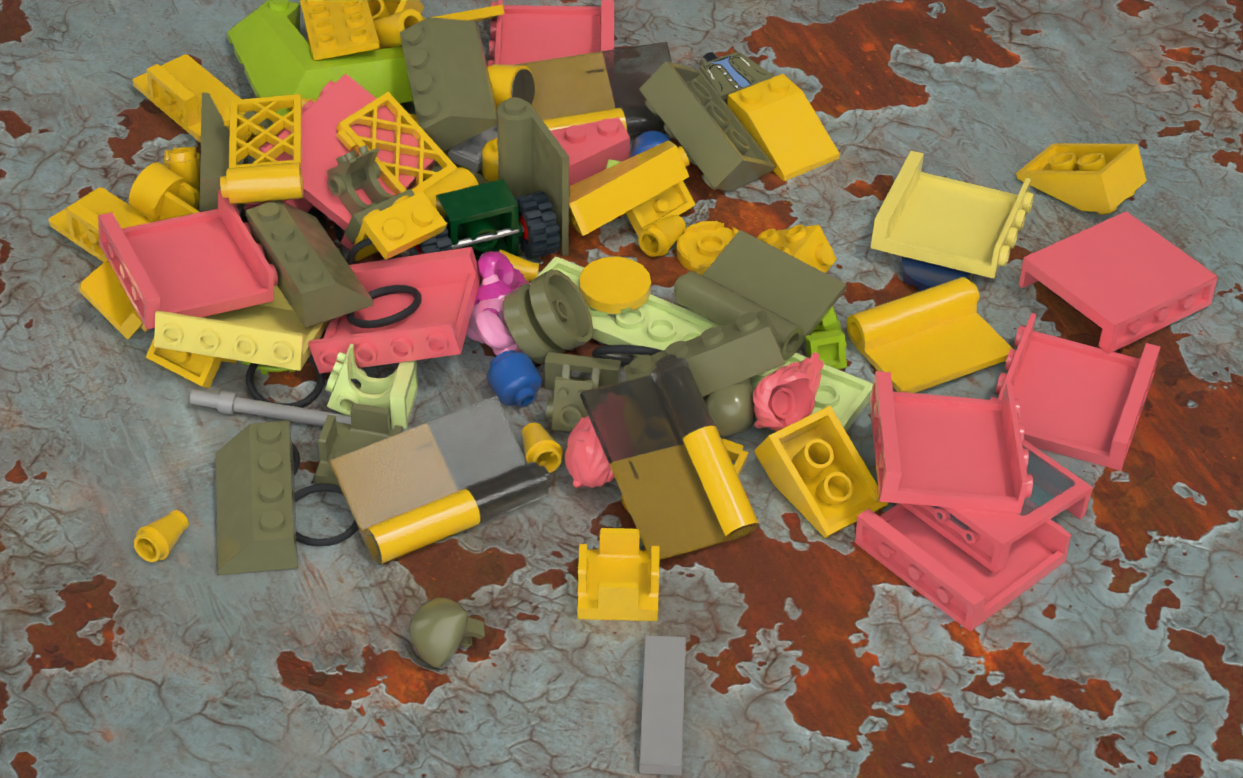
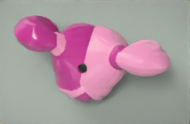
M485 252L478 260L482 285L478 287L466 334L475 342L487 344L493 349L495 355L509 350L523 353L509 332L504 318L503 301L505 295L523 284L530 283L519 270L514 269L509 259L501 252Z

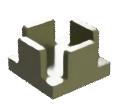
M356 403L352 405L350 410L351 424L336 422V416L328 415L318 440L320 462L315 473V484L339 485L329 462L405 433L403 432V426L395 425L394 429L391 430L390 414L387 408Z

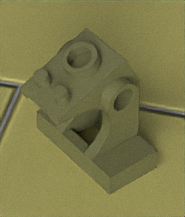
M367 145L358 148L360 156L354 150L336 158L338 166L326 171L330 191L333 195L339 197L352 216L345 231V235L352 244L355 243V239L359 234L363 218L369 212L375 209L382 211L392 206L402 196L409 195L411 197L415 195L412 189L398 195H391L382 188L377 180L381 175L380 168L375 161L380 150L376 148L369 151ZM363 189L372 203L369 205L365 204L355 191Z
M547 352L545 359V389L554 390V397L549 396L546 419H552V430L571 432L582 417L586 418L600 404L598 402L599 396H607V394L611 393L618 397L621 378L620 360ZM572 371L592 373V379L573 377Z

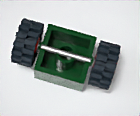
M504 179L436 195L437 211L447 223L445 231L414 246L420 254L472 247L478 264L481 255L490 251L499 252V250H503L519 257V243H521L520 249L524 252L525 257L534 259L558 252V249H560V235L557 231L560 230L555 220L557 219L556 213L552 211V202H549V197L544 191L514 197Z

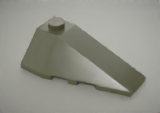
M202 93L199 212L218 209V190H221L220 177L226 176L227 168H229L230 131L227 126H224L223 118L209 93ZM244 159L238 162V165L244 164ZM236 204L238 210L243 207V204Z

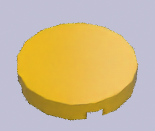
M702 221L685 228L684 234L679 235L677 238V259L684 268L703 275L739 230L732 227V230L725 228L724 223L718 221Z
M604 257L592 261L583 268L579 277V291L587 305L599 312L619 314L622 313V309L630 307L631 311L640 308L649 298L651 293L650 274L643 265L632 259Z

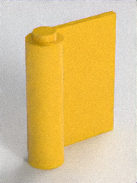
M965 277L849 315L846 322L848 335L853 345L877 371L891 372L892 387L897 392L916 393L1002 363L1007 360L1010 349H1013L977 313V302L980 298L977 286Z

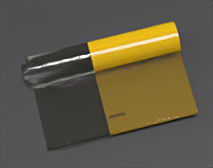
M667 42L515 64L527 66L531 70L535 81V97L532 107L550 131L567 128L572 125H581L619 117L630 136V140H635L639 135L648 131H657L664 135L668 134L664 129V121L660 116L648 109L645 104L646 98L639 90L665 61L672 62Z
M668 355L655 363L656 368L648 376L582 391L580 394L636 528L640 531V537L650 560L651 545L660 546L659 560L740 538L754 531L760 525L686 358H677L676 355Z
M497 395L347 453L329 462L366 546L374 561L379 565L545 498L549 494V487L552 486L550 474L543 465L539 466L535 461L527 463Z

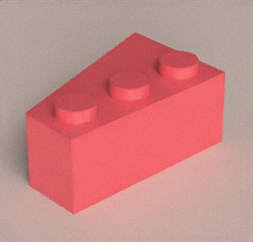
M619 117L581 125H572L567 128L551 131L569 156V186L605 170L608 159L622 162L630 158V136Z

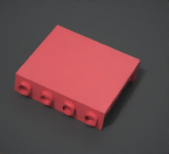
M503 0L492 2L491 6L502 5ZM601 0V7L503 5L505 14L491 18L488 66L493 64L531 65L602 54L613 96L614 0Z
M345 73L336 83L332 80L328 82L320 92V98L315 103L309 100L302 108V175L304 198L346 231L352 216L339 197L333 195L327 182L328 174L326 172L338 166L336 158L351 152L336 137L338 132L336 127L339 122L377 98ZM386 106L377 110V119L395 122L394 114ZM355 124L351 127L358 136L370 138V126ZM284 128L277 133V137L284 140L292 132ZM377 128L376 139L394 143V131ZM400 133V144L413 147L418 146V141L413 135ZM265 142L258 150L266 153L274 145ZM379 149L380 151L377 155L379 160L393 164V152ZM283 152L275 160H294V157ZM400 153L399 165L417 168V156ZM424 158L423 170L432 171L437 162L433 159ZM399 174V182L407 190L416 187V177ZM381 178L377 179L387 193L396 195ZM363 189L355 191L365 204L369 205L372 203ZM344 234L340 243L351 250L355 243L352 244Z
M218 190V209L121 229L112 212L98 215L99 245L146 330L155 328V312L157 310L194 317H205L274 301V286L278 285L276 268L273 264L267 262L262 245L254 241L249 224L247 222L243 223L239 216L237 205H231L228 198H222L221 190Z
M1126 211L1024 257L1019 286L1024 288L1040 281L1102 328L1099 347L1110 354L1211 305L1218 276Z
M472 247L349 265L367 292L392 285L412 286L421 293V304L407 318L379 328L355 327L349 323L347 314L329 320L324 338L308 342L319 374L331 372L335 362L341 363L336 361L338 353L346 354L350 344H354L355 362L358 368L461 354L481 281ZM409 293L383 295L373 299V306L355 311L354 316L358 320H377L389 317L410 306L414 301V297Z
M1031 313L1026 327L1020 325L1014 343V346L1018 347L1017 350L1010 349L1005 365V370L1008 373L1001 372L995 391V394L999 396L998 398L991 397L990 400L1002 401L1006 382L1012 383L1014 399L1020 400L1018 423L1024 424V440L1039 449L1122 471L1155 374L1160 346L1146 343L1141 359L1116 352L1108 354L1101 348L1034 331L1037 314Z
M875 372L869 401L880 502L1021 513L1024 499L1031 497L1033 477L1026 472L1029 453L1028 449L1022 447L1024 424L1018 423L1020 400L1014 399L1012 383L1006 382L1002 401L895 392L892 387L891 372Z
M1024 500L1021 513L1017 514L1025 516L1036 508ZM898 503L881 516H878L869 508L858 515L855 543L970 632L1066 562L1071 534L1060 524L1050 519L1013 542L1005 568L997 573H993Z

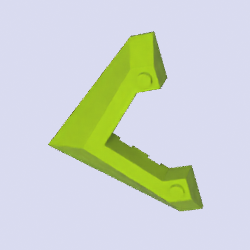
M266 0L227 31V39L230 44L233 43L234 53L239 63L244 65L245 75L257 98L301 94V98L316 100L328 82L332 80L336 83L346 73L375 98H379L389 92L399 104L411 102L414 105L403 47L369 50L313 60L310 44L300 33L301 4L290 2L289 0ZM281 108L275 113L285 116L291 110Z

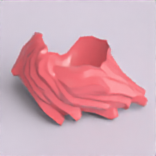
M814 352L810 358H805L801 363L794 362L780 367L763 378L754 388L753 410L757 418L754 426L757 429L769 428L777 432L812 414L815 407V396L821 380L820 371L824 366L823 361L819 359L820 355Z
M607 394L606 401L601 402L586 418L582 417L569 434L567 439L568 448L565 452V463L569 474L574 479V487H602L615 478L609 465L610 463L632 458V443L629 441L622 418V410L626 401L622 398L616 399L613 394Z

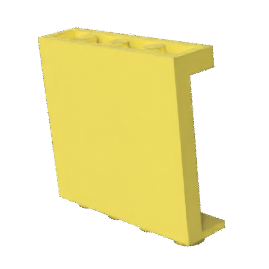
M910 151L875 217L871 249L994 279L999 267H1006L1010 250L1015 247L1018 232L1023 229L1026 213L1029 214L1034 200V193L1029 192L1031 179H1025L1018 195L921 172L924 153Z
M276 285L274 286L273 302L210 316L194 317L157 310L155 312L154 347L300 371L311 354L308 342L321 338L328 326L329 320L305 328Z

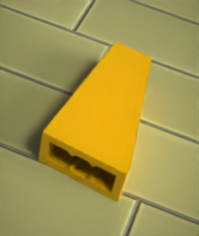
M669 140L571 185L569 224L584 236L688 178L686 166L690 165L682 146L677 147Z

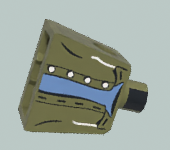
M709 52L700 60L699 69L726 104L728 103L729 94L774 77L740 52H734L720 58L715 53Z

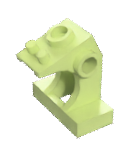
M354 344L349 345L346 354L339 352L336 361L341 363L335 362L325 387L326 391L331 392L327 407L351 416L350 410L354 403L387 408L391 418V428L394 429V426L398 425L403 426V429H407L418 392L416 360L400 362L393 374L386 378L378 379L368 377L364 370L357 367ZM351 379H357L360 383H354Z

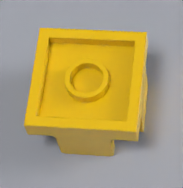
M601 528L599 549H587V544H579L577 619L658 621L660 546L651 545L650 560L647 551L639 549L640 531L638 529Z

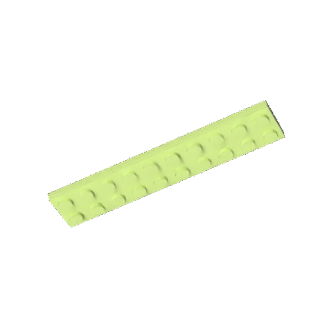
M555 256L538 276L550 269L559 270L568 276L579 289V277L584 267ZM651 294L647 302L640 308L631 311V307L622 309V313L619 314L599 312L588 306L593 324L592 338L607 345H637L665 350L676 341H688L700 336L711 327H721L691 310ZM795 353L791 358L785 360L784 365L749 378L753 390L763 378L780 367L794 362L801 363L808 357ZM824 364L820 371L821 380L815 396V407L812 414L831 406L847 432L869 403L873 383Z

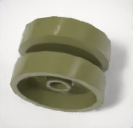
M550 269L532 280L531 284H523L510 291L504 297L503 311L509 332L523 353L528 355L537 364H545L547 352L563 354L565 350H573L587 343L592 338L593 324L587 303L577 286L559 270Z

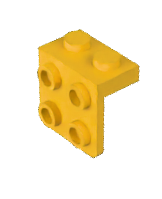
M423 191L411 197L409 195L402 196L392 206L382 211L375 209L363 218L355 244L367 238L373 244L362 248L355 255V261H359L377 251L387 260L444 232L447 223Z
M799 224L790 229L778 231L776 229H768L757 237L759 240L824 273L837 260L819 224L805 227Z
M108 259L80 283V293L127 340L141 328L145 332L149 330H146Z

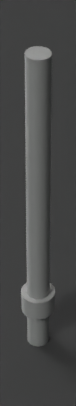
M193 389L190 394V404L217 408L219 413L235 415L236 412L322 427L327 416L333 415L336 416V422L351 424V416L242 398L235 392L221 391L218 394ZM407 426V429H403V432L413 430L412 426Z

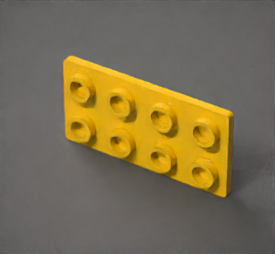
M300 0L313 60L380 48L368 0Z
M187 54L161 66L155 64L147 68L146 73L132 80L133 86L200 143L202 93L210 94L222 118L224 107L230 106V100L241 99Z
M103 187L97 188L48 219L50 227L103 263L107 260V257L99 245L98 215L112 212L121 229L154 221Z

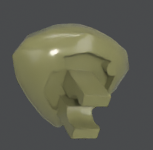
M749 379L722 388L701 398V401L704 403L701 410L702 428L716 426L720 437H726L745 432L752 427L755 419L753 410L754 390Z
M446 597L428 599L415 612L409 625V634L413 645L423 660L432 667H442L456 653L459 646L466 648L472 646V637L478 639L485 637L484 622L467 617L466 611L460 604Z

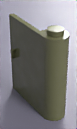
M517 97L509 98L503 101L497 109L498 180L504 179L514 197L538 191H544L548 195L549 202H552L553 205L552 211L557 216V219H555L556 224L559 225L560 230L557 231L560 235V249H558V252L562 257L569 255V156L530 103Z
M742 230L738 231L703 275L696 271H690L687 274H682L674 285L675 300L678 304L721 327L735 322L743 314L749 312L758 313L765 310L776 331L784 360L791 358L804 343L805 336L812 333L847 289V285L838 279Z

